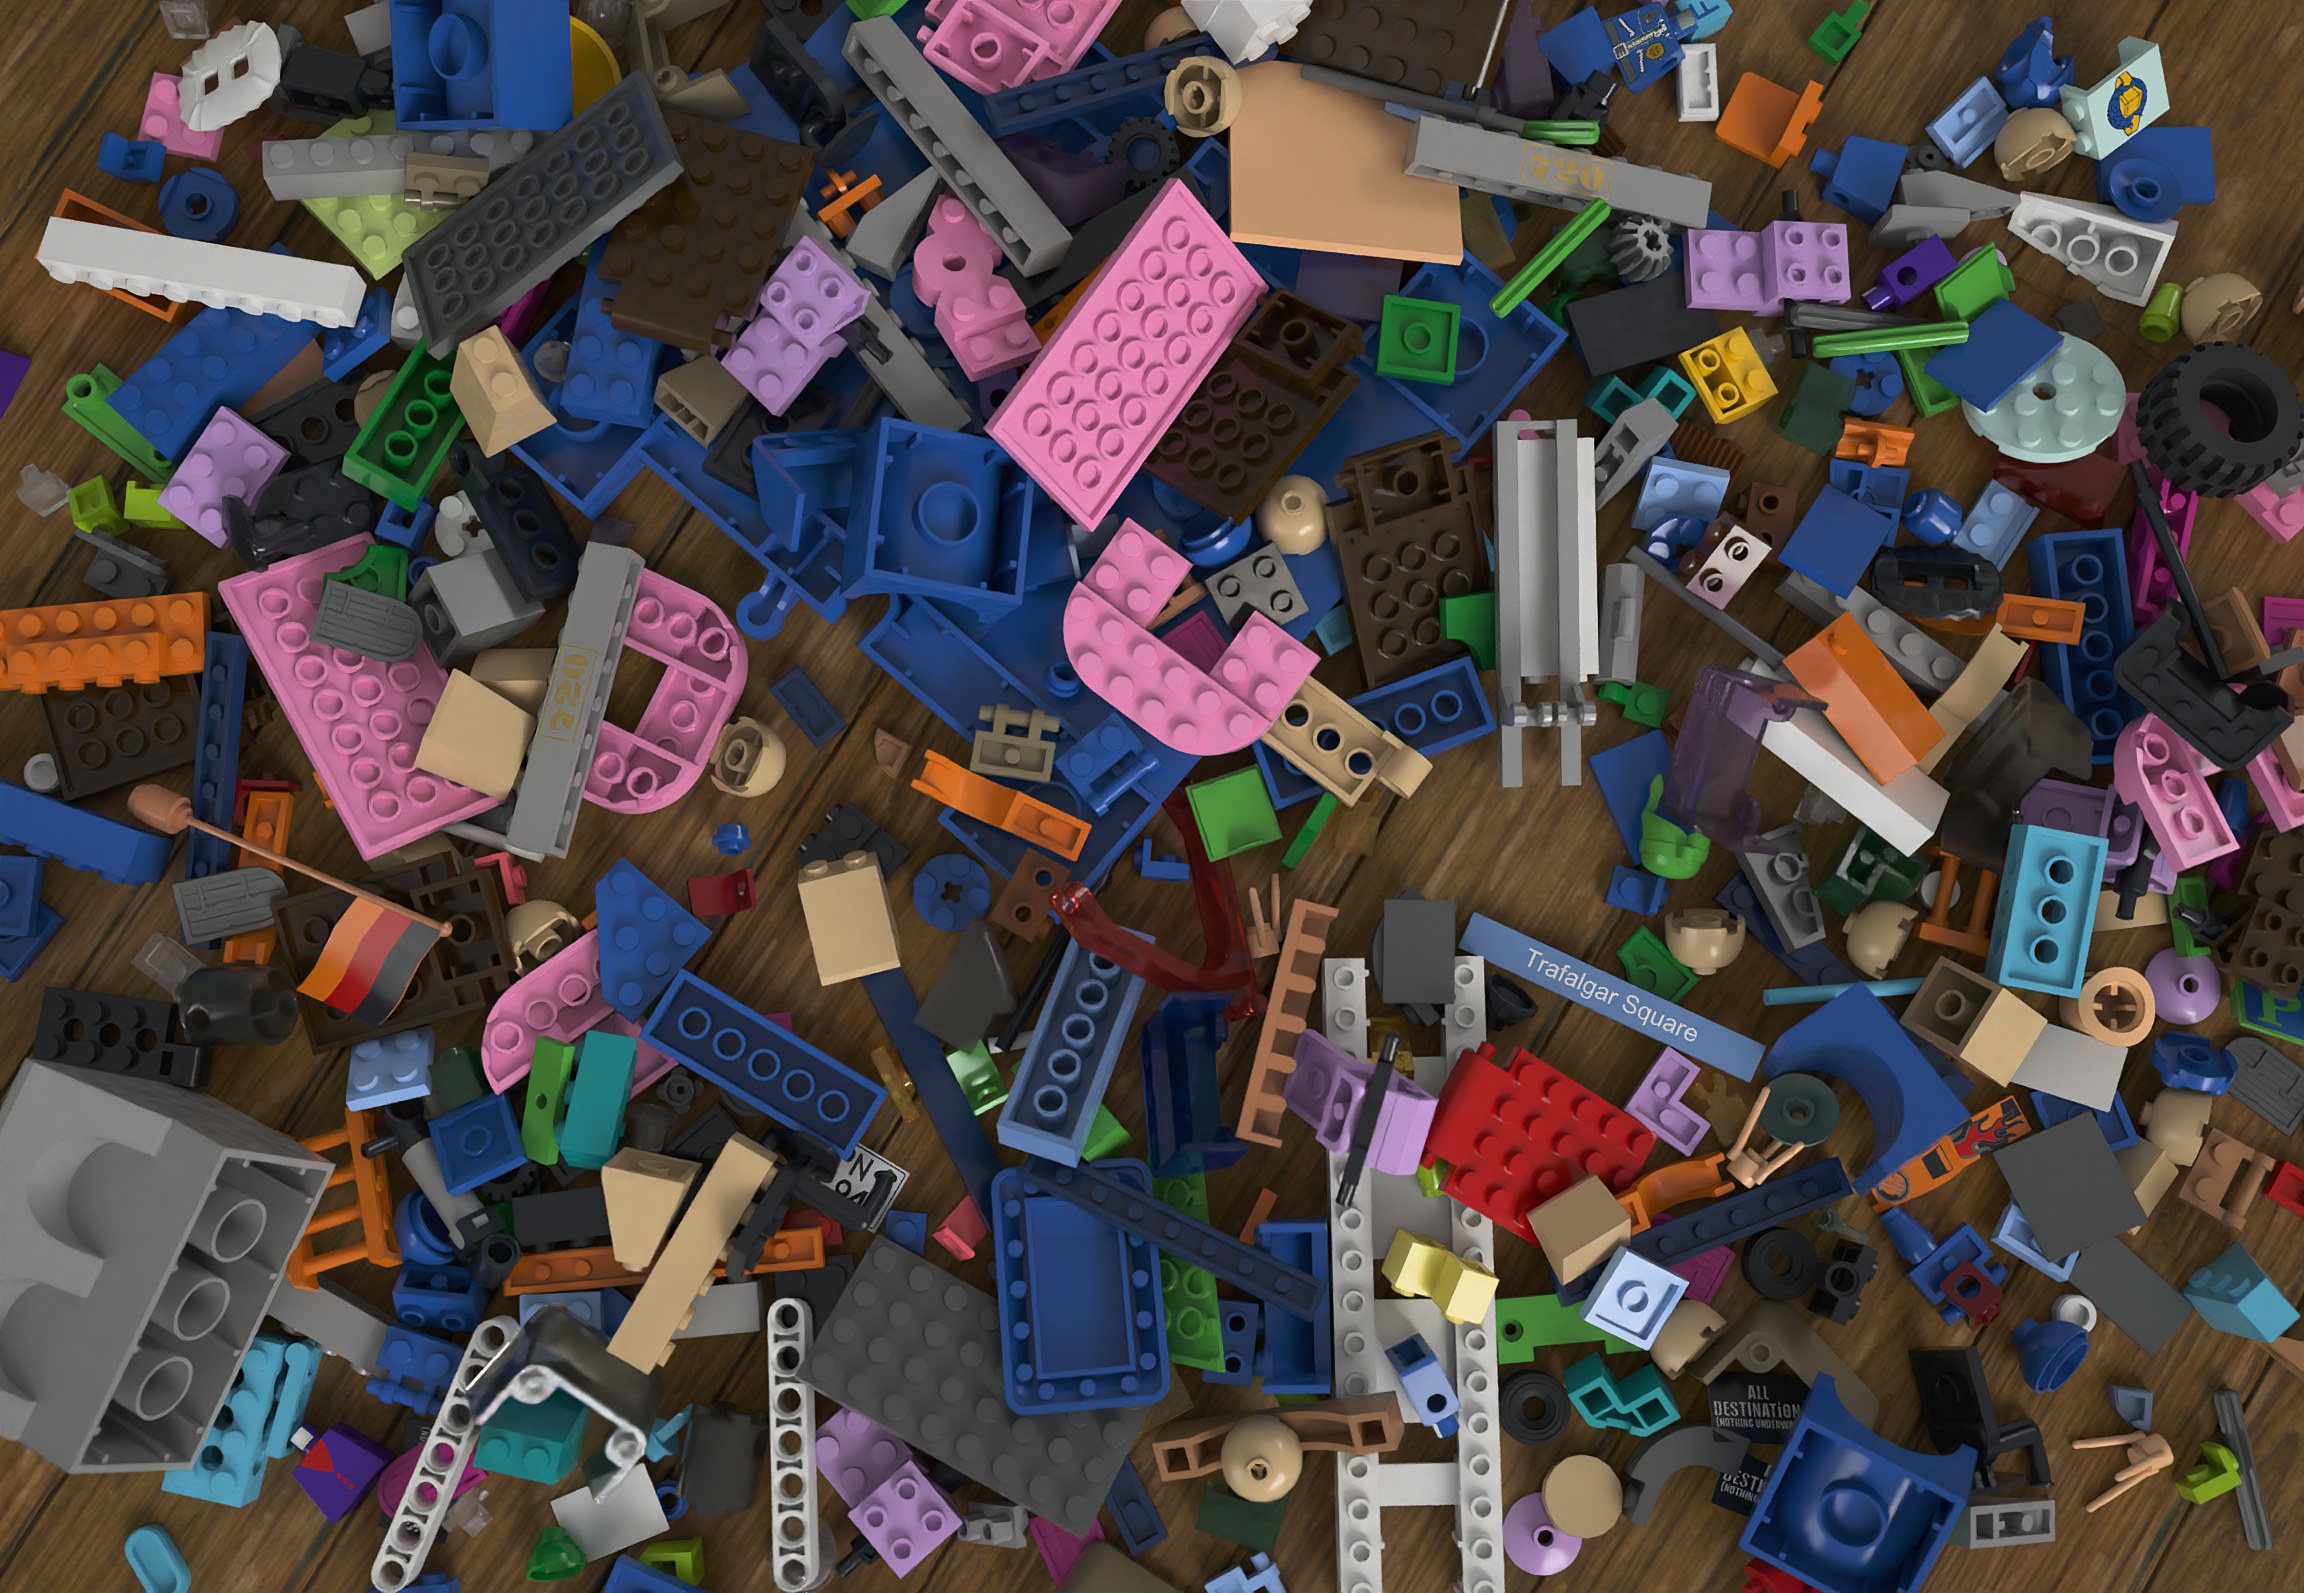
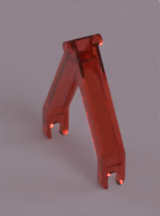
M1184 777L1177 787L1185 796L1187 802L1182 801L1173 790L1163 801L1162 807L1184 838L1207 944L1205 961L1200 969L1112 923L1088 888L1079 881L1070 883L1064 889L1069 898L1074 902L1076 908L1070 905L1059 887L1049 896V903L1080 946L1213 1015L1217 1023L1227 1024L1265 1013L1268 1008V1000L1264 995L1259 994L1229 856L1209 863L1185 791V787L1195 783L1189 778Z

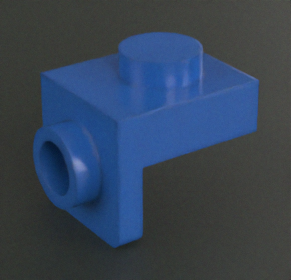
M112 132L105 133L97 160V168L126 183H158L164 169L167 147L156 141H128Z

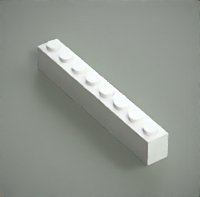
M50 216L37 255V260L50 272V276L60 282L73 284L76 280L90 283L104 290H111L112 287L127 289L131 293L140 296H149L150 293L164 295L168 299L180 303H186L187 300L200 301L216 309H224L225 306L235 307L252 315H262L263 312L271 313L292 322H299L301 319L312 320L328 328H338L339 325L355 327L367 287L355 268L350 266Z

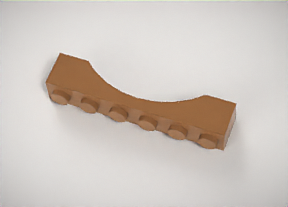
M1394 1390L1165 1423L1152 1445L1163 1482L1200 1477L1220 1469L1221 1449L1228 1433L1241 1419L1255 1414L1272 1415L1280 1419L1281 1423L1286 1424L1290 1430L1292 1428L1298 1435L1303 1450H1331L1353 1455L1397 1450L1404 1434L1405 1426L1396 1391Z

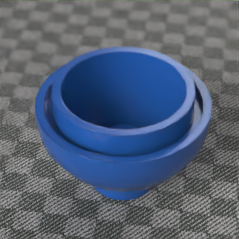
M1204 509L1183 528L1178 542V550L1185 559L1201 568H1219L1246 553L1245 549L1248 546L1252 532L1251 517L1249 515L1243 524L1237 527L1213 512Z
M416 1189L407 1194L398 1204L393 1219L394 1237L401 1249L403 1262L405 1260H414L425 1265H443L456 1259V1254L446 1241L450 1231L422 1189Z
M2032 1318L2025 1320L2013 1334L2011 1343L2020 1349L2018 1355L2019 1369L2026 1384L2038 1394L2045 1391L2051 1393L2060 1388L2078 1369L2089 1350L2090 1343L2087 1341L2088 1331L2072 1321L2053 1320L2038 1324Z

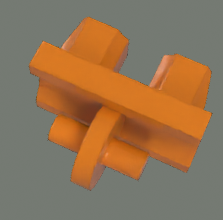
M833 168L825 172L830 184L819 190L825 201L835 194H838L840 198L817 212L815 217L817 220L820 219L824 224H827L829 229L840 240L846 237L850 229L856 225L847 209L859 203L864 212L867 213L885 200L879 190L882 183L876 174L849 191L847 186L858 180L852 170H849L842 176H839Z
M1847 416L1844 418L1833 451L1836 458L1867 462L1869 468L1875 469L1879 468L1881 464L1903 467L1908 447L1915 436L1913 428L1902 427L1899 423L1884 422L1881 424L1862 421L1858 417Z

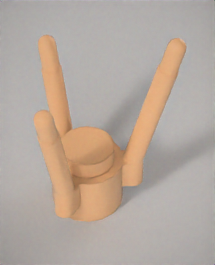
M1273 872L1271 875V927L1270 922L1264 923L1257 890L1255 888L1249 889L1255 925L1247 927L1248 935H1246L1218 878L1213 876L1210 881L1238 937L1240 949H1248L1250 959L1279 953L1278 942L1283 941L1280 930L1279 874Z
M1769 1087L1762 1089L1735 1145L1726 1154L1731 1160L1726 1169L1749 1189L1756 1183L1760 1185L1769 1174L1805 1147L1804 1142L1799 1141L1770 1163L1767 1159L1783 1144L1776 1139L1761 1154L1751 1147L1745 1152L1742 1151L1770 1093Z
M2140 1429L2125 1435L2072 1441L2071 1446L2074 1449L2132 1444V1447L2127 1450L2132 1465L2115 1475V1479L2120 1483L2087 1504L2086 1510L2093 1512L2144 1478L2158 1473L2159 1469L2172 1464L2173 1455L2166 1440L2158 1433L2146 1437Z

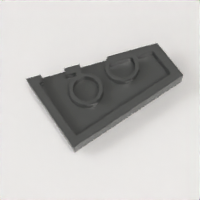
M1800 820L1740 843L1732 849L1787 954L1816 943L1826 937L1816 891L1810 888L1806 870L1810 867L1808 854L1803 853L1799 835L1803 831Z

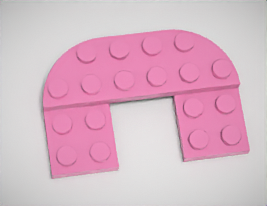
M1128 517L1084 580L1077 582L1069 597L1065 609L1063 633L1066 651L1074 670L1082 681L1096 694L1155 738L1176 750L1195 755H1221L1249 746L1262 737L1275 723L1318 664L1321 657L1255 610L1209 675L1204 673L1147 631L1194 564Z
M646 568L643 569L624 645L668 665V668L634 734L603 720L583 793V798L611 811L624 814H643L664 808L682 797L695 784L710 758V753L720 731L727 725L740 700L748 674V653L745 640L732 617L706 596Z
M2226 683L2238 694L2247 687V685ZM2148 711L2129 722L2120 733L2114 751V786L2120 794L2124 805L2138 802L2145 820L2149 824L2174 874L2239 849L2240 847L2204 779L2206 776L2223 770L2215 766L2154 713ZM2270 744L2247 764L2246 768L2268 808L2270 817L2274 820L2280 833L2304 824V790L2293 791Z

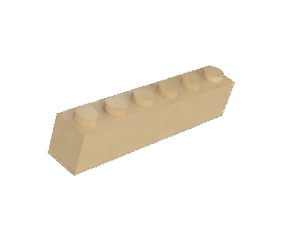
M737 1131L733 1134L608 1345L607 1352L647 1375L650 1374L656 1364L664 1367L676 1347L674 1343L670 1342L677 1328L684 1332L697 1311L691 1307L692 1302L697 1294L705 1297L717 1277L715 1273L711 1272L716 1261L719 1258L725 1262L730 1255L732 1246L737 1240L732 1237L733 1232L739 1223L746 1226L757 1209L758 1205L752 1202L759 1188L767 1191L779 1170L773 1167V1164L779 1155Z

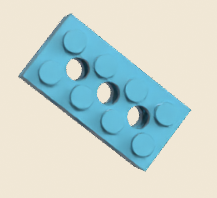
M2012 824L1984 978L1998 984L2080 998L2109 839L2029 824ZM2052 863L2056 865L2057 869L2053 879L2049 875ZM2047 902L2049 905V913L2047 917L2044 919L2042 916V907ZM2040 941L2042 951L2039 957L2036 958L2034 948Z
M262 1330L257 1331L241 1365V1369L244 1372V1380L237 1374L193 1469L167 1470L161 1490L239 1508L258 1499L269 1457L264 1455L268 1443L264 1441L265 1430L269 1421L276 1415L279 1402L275 1399L276 1392L282 1379L287 1377L290 1365L285 1360V1352L290 1345L297 1343L299 1339ZM228 1407H230L233 1411V1420L230 1418L228 1414ZM218 1448L223 1453V1460L218 1455Z

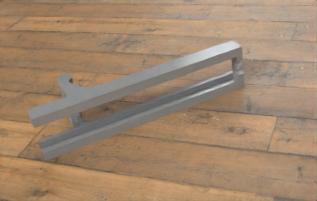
M1577 419L1497 421L1492 424L1498 785L1501 787H1522V727H1550L1551 725L1559 726L1560 785H1581V725H1595L1597 713L1595 702L1585 700L1580 686ZM1520 430H1544L1546 434H1555L1559 701H1554L1553 708L1550 702H1539L1538 709H1527L1526 704L1521 702L1517 434L1520 433Z

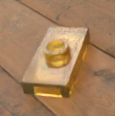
M1482 191L1460 200L1462 239L1467 251L1493 272L1514 264L1515 256L1488 192Z
M1405 1015L1366 1017V1020H1370V1026H1366L1371 1064H1377L1385 1033L1388 1031L1395 1032L1403 1038L1399 1045L1393 1069L1409 1080H1414L1415 1069Z
M884 1045L872 1051L870 1055L904 1122L910 1123L919 1118L920 1116L908 1094V1091L914 1089V1086L904 1067L899 1070L895 1069Z

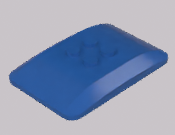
M1130 1157L1096 1160L1092 1164L1088 1161H1082V1163L1153 1197L1150 1169L1140 1159ZM1011 1167L1001 1170L992 1181L991 1196L1004 1387L1009 1407L1019 1415H1037L1147 1405L1161 1401L1170 1388V1372L1158 1248L1020 1180L1018 1176L1023 1167Z

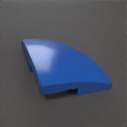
M1831 458V486L1892 520L1894 524L1881 544L1889 547L1894 546L1910 470L1885 466L1875 469L1869 468L1866 463Z
M1060 505L1041 511L1030 519L1023 593L1038 590V585L1075 578Z

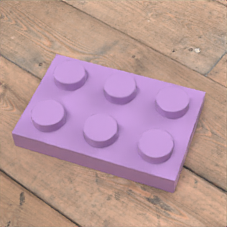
M221 406L156 502L220 549H227L231 542L222 529V497L228 494L238 496L244 501L250 511L251 503L257 490L265 482L278 475L291 456V453L233 410Z

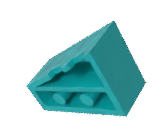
M587 1030L585 1042H578L574 1056V1065L579 1066L576 1080L568 1082L565 1092L564 1103L569 1105L566 1120L559 1121L555 1134V1144L560 1145L559 1150L569 1166L602 1171L603 1165L615 1156L619 1136H624L626 1123H622L627 1100L631 1098L640 1048L636 1038Z

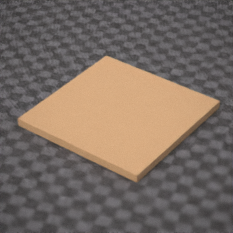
M1269 60L1235 70L1242 84L1243 101L1239 114L1231 126L1228 127L1229 239L1232 242L1460 266L1463 259L1459 186L1403 173L1409 128L1416 121L1386 112V100L1302 79L1300 76L1303 64Z

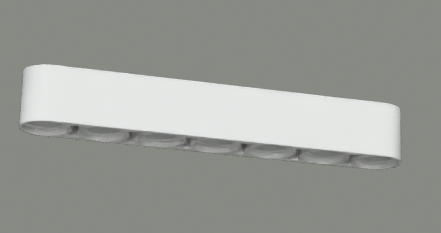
M783 1298L773 1303L768 1312L773 1567L775 1582L779 1588L793 1593L804 1589L814 1582L819 1571L814 1390L794 1379L795 1374L813 1345L812 1312L807 1302L798 1298ZM788 1305L794 1306L799 1315L796 1325L792 1328H788L782 1322V1312ZM790 1346L794 1347L800 1356L799 1363L793 1370L787 1368L783 1363V1353ZM790 1388L795 1389L800 1394L801 1403L796 1411H790L784 1404V1395ZM789 1431H795L801 1437L802 1446L798 1453L788 1451L785 1446V1437ZM791 1473L800 1476L803 1482L802 1492L798 1496L792 1495L786 1488V1479ZM791 1516L798 1517L804 1524V1533L800 1539L792 1537L787 1530V1522ZM792 1559L798 1560L804 1565L805 1577L803 1581H795L790 1577L788 1565Z
M501 1315L481 1323L474 1331L373 1565L371 1573L372 1582L381 1592L394 1593L413 1581L421 1571L520 1340V1326L510 1316ZM492 1326L502 1329L505 1336L502 1346L492 1343L489 1335ZM476 1364L484 1367L488 1373V1380L485 1385L478 1383L473 1376ZM459 1403L466 1405L470 1409L471 1420L469 1423H464L458 1418L456 1410ZM442 1442L449 1444L453 1448L454 1460L452 1462L446 1461L441 1456L440 1446ZM425 1482H430L436 1487L438 1493L436 1500H430L425 1496L423 1491ZM408 1521L418 1525L421 1533L420 1539H414L409 1536L406 1528ZM391 1560L401 1564L404 1572L403 1578H397L391 1573Z

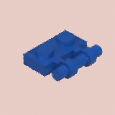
M1961 1222L1937 1243L1938 1247L1930 1255L1904 1272L1905 1276L1929 1304L1935 1306L1945 1297L1949 1305L1938 1315L1948 1326H1951L1960 1317L1965 1319L1968 1315L1946 1296L1939 1286L1963 1261L1967 1260L1973 1264L1999 1289V1283L2009 1275L2008 1271L2000 1263H1996L1989 1270L1983 1266L1994 1253L1966 1222ZM1969 1276L1961 1277L1955 1284L1957 1293L1963 1298L1970 1299L1976 1297L1980 1292V1285L1977 1280L1961 1294L1956 1287Z
M395 1323L389 1325L376 1362L377 1366L391 1370L387 1380L372 1376L367 1384L366 1392L380 1396V1401L391 1405L398 1402L413 1407L414 1413L428 1416L431 1413L438 1416L445 1401L437 1398L440 1387L450 1389L467 1347ZM406 1375L425 1381L423 1390L419 1392L404 1387L403 1383Z

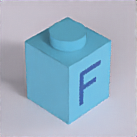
M1677 0L1674 2L1668 16L1671 18L1690 7L1699 29L1679 40L1682 44H1696L1722 29L1733 10L1726 0Z

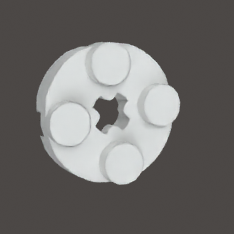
M464 490L442 500L439 507L440 511L435 521V534L445 554L453 559H458L495 548L485 528L478 530L477 537H472V534L466 531L467 525L471 524V520L477 519L480 523L481 521Z

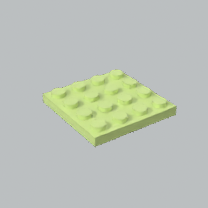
M369 108L366 116L358 120L344 118L316 139L429 132L396 130L395 109L389 112ZM404 194L298 199L376 281L403 262L402 254L456 212L454 209L443 208L423 211L420 210V206L404 205Z

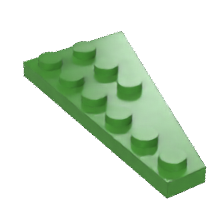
M1156 1110L1147 1166L1150 1169L1152 1178L1153 1198L1210 1225L1198 1117ZM1158 1248L1168 1361L1226 1373L1215 1276Z

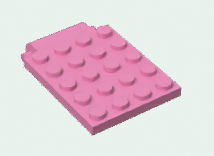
M931 0L925 8V18L939 27L934 32L925 25L922 26L917 34V40L926 45L923 50V57L982 96L1074 71L1122 0Z

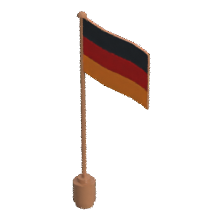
M141 784L132 791L128 799L127 808L138 821L169 834H175L191 825L358 896L335 925L314 969L296 989L308 996L378 1026L399 1005L420 962L440 936L446 937L452 932V925L448 921L442 924L193 818L191 800L185 796L156 784Z

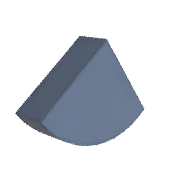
M2108 1384L2109 1399L2118 1416L2129 1425L2150 1432L2153 1391Z

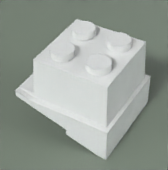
M1182 0L1181 4L1199 31L1202 33L1207 30L1235 65L1245 58H1248L1249 61L1257 59L1269 48L1268 45L1275 41L1283 44L1291 39L1298 32L1297 24L1310 14L1309 6L1313 0Z

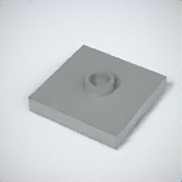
M1893 204L1869 232L1868 247L1914 249L1936 233L1947 247L1970 222V209Z

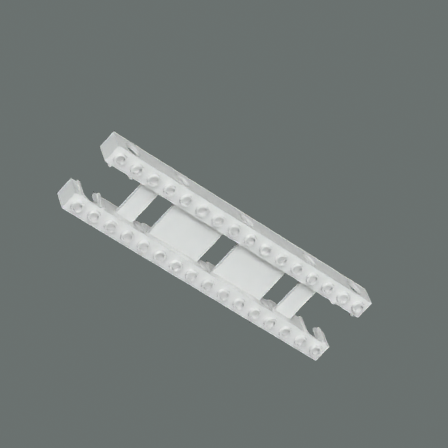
M1455 956V1004H1444V1012L1439 1013L1440 1018L1436 1021V1025H1440L1441 1056L1396 1057L1393 1069L1433 1097H1437L1463 1049L1476 1053L1482 1040L1486 1042L1483 956ZM1364 958L1321 960L1323 1036L1361 1064H1377L1378 1058H1367L1366 1026H1370V1020H1366L1365 977L1369 976V970H1365ZM1326 1147L1332 1399L1395 1390L1403 1422H1421L1384 1353L1385 1350L1420 1333L1435 1353L1461 1406L1459 1411L1454 1413L1460 1427L1456 1431L1457 1453H1453V1462L1378 1463V1453L1353 1455L1334 1451L1337 1593H1385L1382 1587L1381 1549H1385V1542L1380 1534V1506L1455 1505L1456 1531H1452V1538L1461 1551L1463 1576H1457V1582L1453 1583V1589L1456 1593H1505L1495 1291L1481 1325L1467 1320L1463 1324H1457L1444 1318L1441 1315L1442 1310L1431 1298L1374 1299L1373 1259H1386L1399 1227L1433 1237L1447 1244V1251L1452 1252L1459 1258L1466 1259V1257H1471L1483 1263L1494 1274L1492 1220L1447 1194L1437 1197H1424L1416 1173L1415 1175L1396 1176L1366 1165L1363 1166L1352 1206H1341L1335 1202V1199L1338 1195L1350 1153L1345 1152L1343 1156L1333 1153ZM1446 1162V1171L1450 1165L1448 1162Z

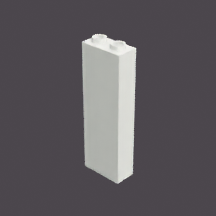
M1577 438L1580 682H1586L1587 674H1599L1594 438ZM1555 439L1517 440L1521 677L1525 676L1526 684L1549 683V675H1558Z
M1758 655L1754 660L1746 657L1734 671L1733 676L1735 677L1722 692L1726 699L1719 709L1721 713L1907 857L1934 834L1950 796L1948 791L1915 766H1912L1881 786L1804 689L1791 680L1788 682L1774 673L1776 669Z

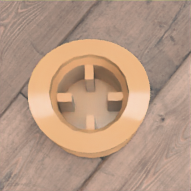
M2113 967L2099 972H2084L2080 998L2060 995L2059 1015L2065 1029L2094 1037L2100 1042L2111 1046L2127 1047L2141 1042L2150 1032L2155 1017V1000L2149 983L2140 973L2126 967Z

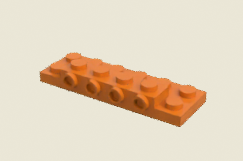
M191 592L0 611V691L21 689V693L43 694L47 693V687L59 686V690L76 691L85 689L84 683L96 682L98 687L122 686V680L134 679V683L152 684L159 683L160 676L202 673L204 670L207 631H211L210 594Z

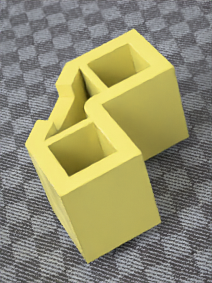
M1399 1227L1381 1269V1272L1392 1283L1391 1288L1407 1297H1413L1415 1293L1430 1297L1442 1310L1441 1315L1451 1322L1463 1324L1467 1320L1481 1325L1499 1279L1483 1263L1471 1257H1466V1259L1459 1258L1452 1252L1447 1251V1244L1433 1237Z

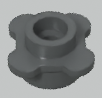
M679 1066L673 1068L671 1077L657 1088V1096L659 1099L666 1100L667 1103L673 1105L676 1113L685 1114L690 1111V1104L697 1096L703 1095L705 1086L702 1081H695L691 1078L685 1067ZM682 1086L684 1088L683 1094L678 1093V1087Z

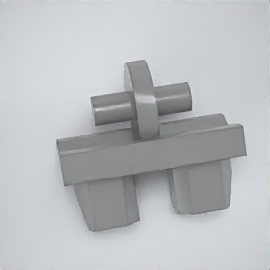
M977 1499L968 1502L969 1512L963 1514L965 1517L964 1523L957 1528L960 1541L972 1540V1543L1015 1549L1027 1546L1023 1532L1028 1525L1029 1519L1024 1507L1013 1501L998 1502Z

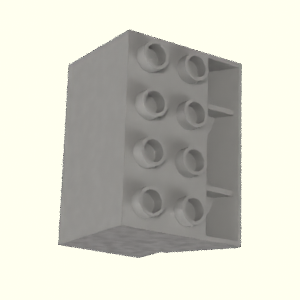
M25 1058L0 1109V1436L12 1441L22 1442L68 1474L192 1470L289 1266L288 1259L293 1250L297 1249L336 1164L200 1089Z

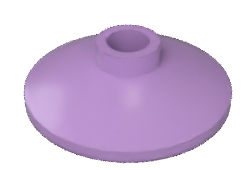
M2175 947L2167 948L2153 956L2143 972V977L2149 983L2154 995L2155 1014L2169 1023L2188 1025L2202 1021L2214 1011L2219 1002L2221 979L2217 968L2206 955L2177 958ZM2186 978L2190 979L2192 983V990L2190 992H2187L2183 987V982Z
M1542 1492L1527 1494L1513 1503L1504 1517V1548L1510 1559L1519 1568L1535 1575L1558 1573L1574 1561L1580 1550L1582 1538L1566 1535L1552 1524L1546 1513V1508L1543 1507ZM1543 1530H1549L1551 1532L1550 1541L1545 1544L1538 1542V1534Z

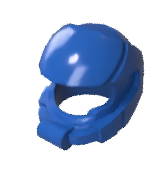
M2047 16L2030 21L2026 25V30L2016 40L2012 41L1994 71L1998 94L2013 111L2023 107L2029 109L2036 107L2052 108L2061 101L2059 88L2064 84L2073 87L2075 85L2076 66L2073 55L2065 54L2052 59V21Z

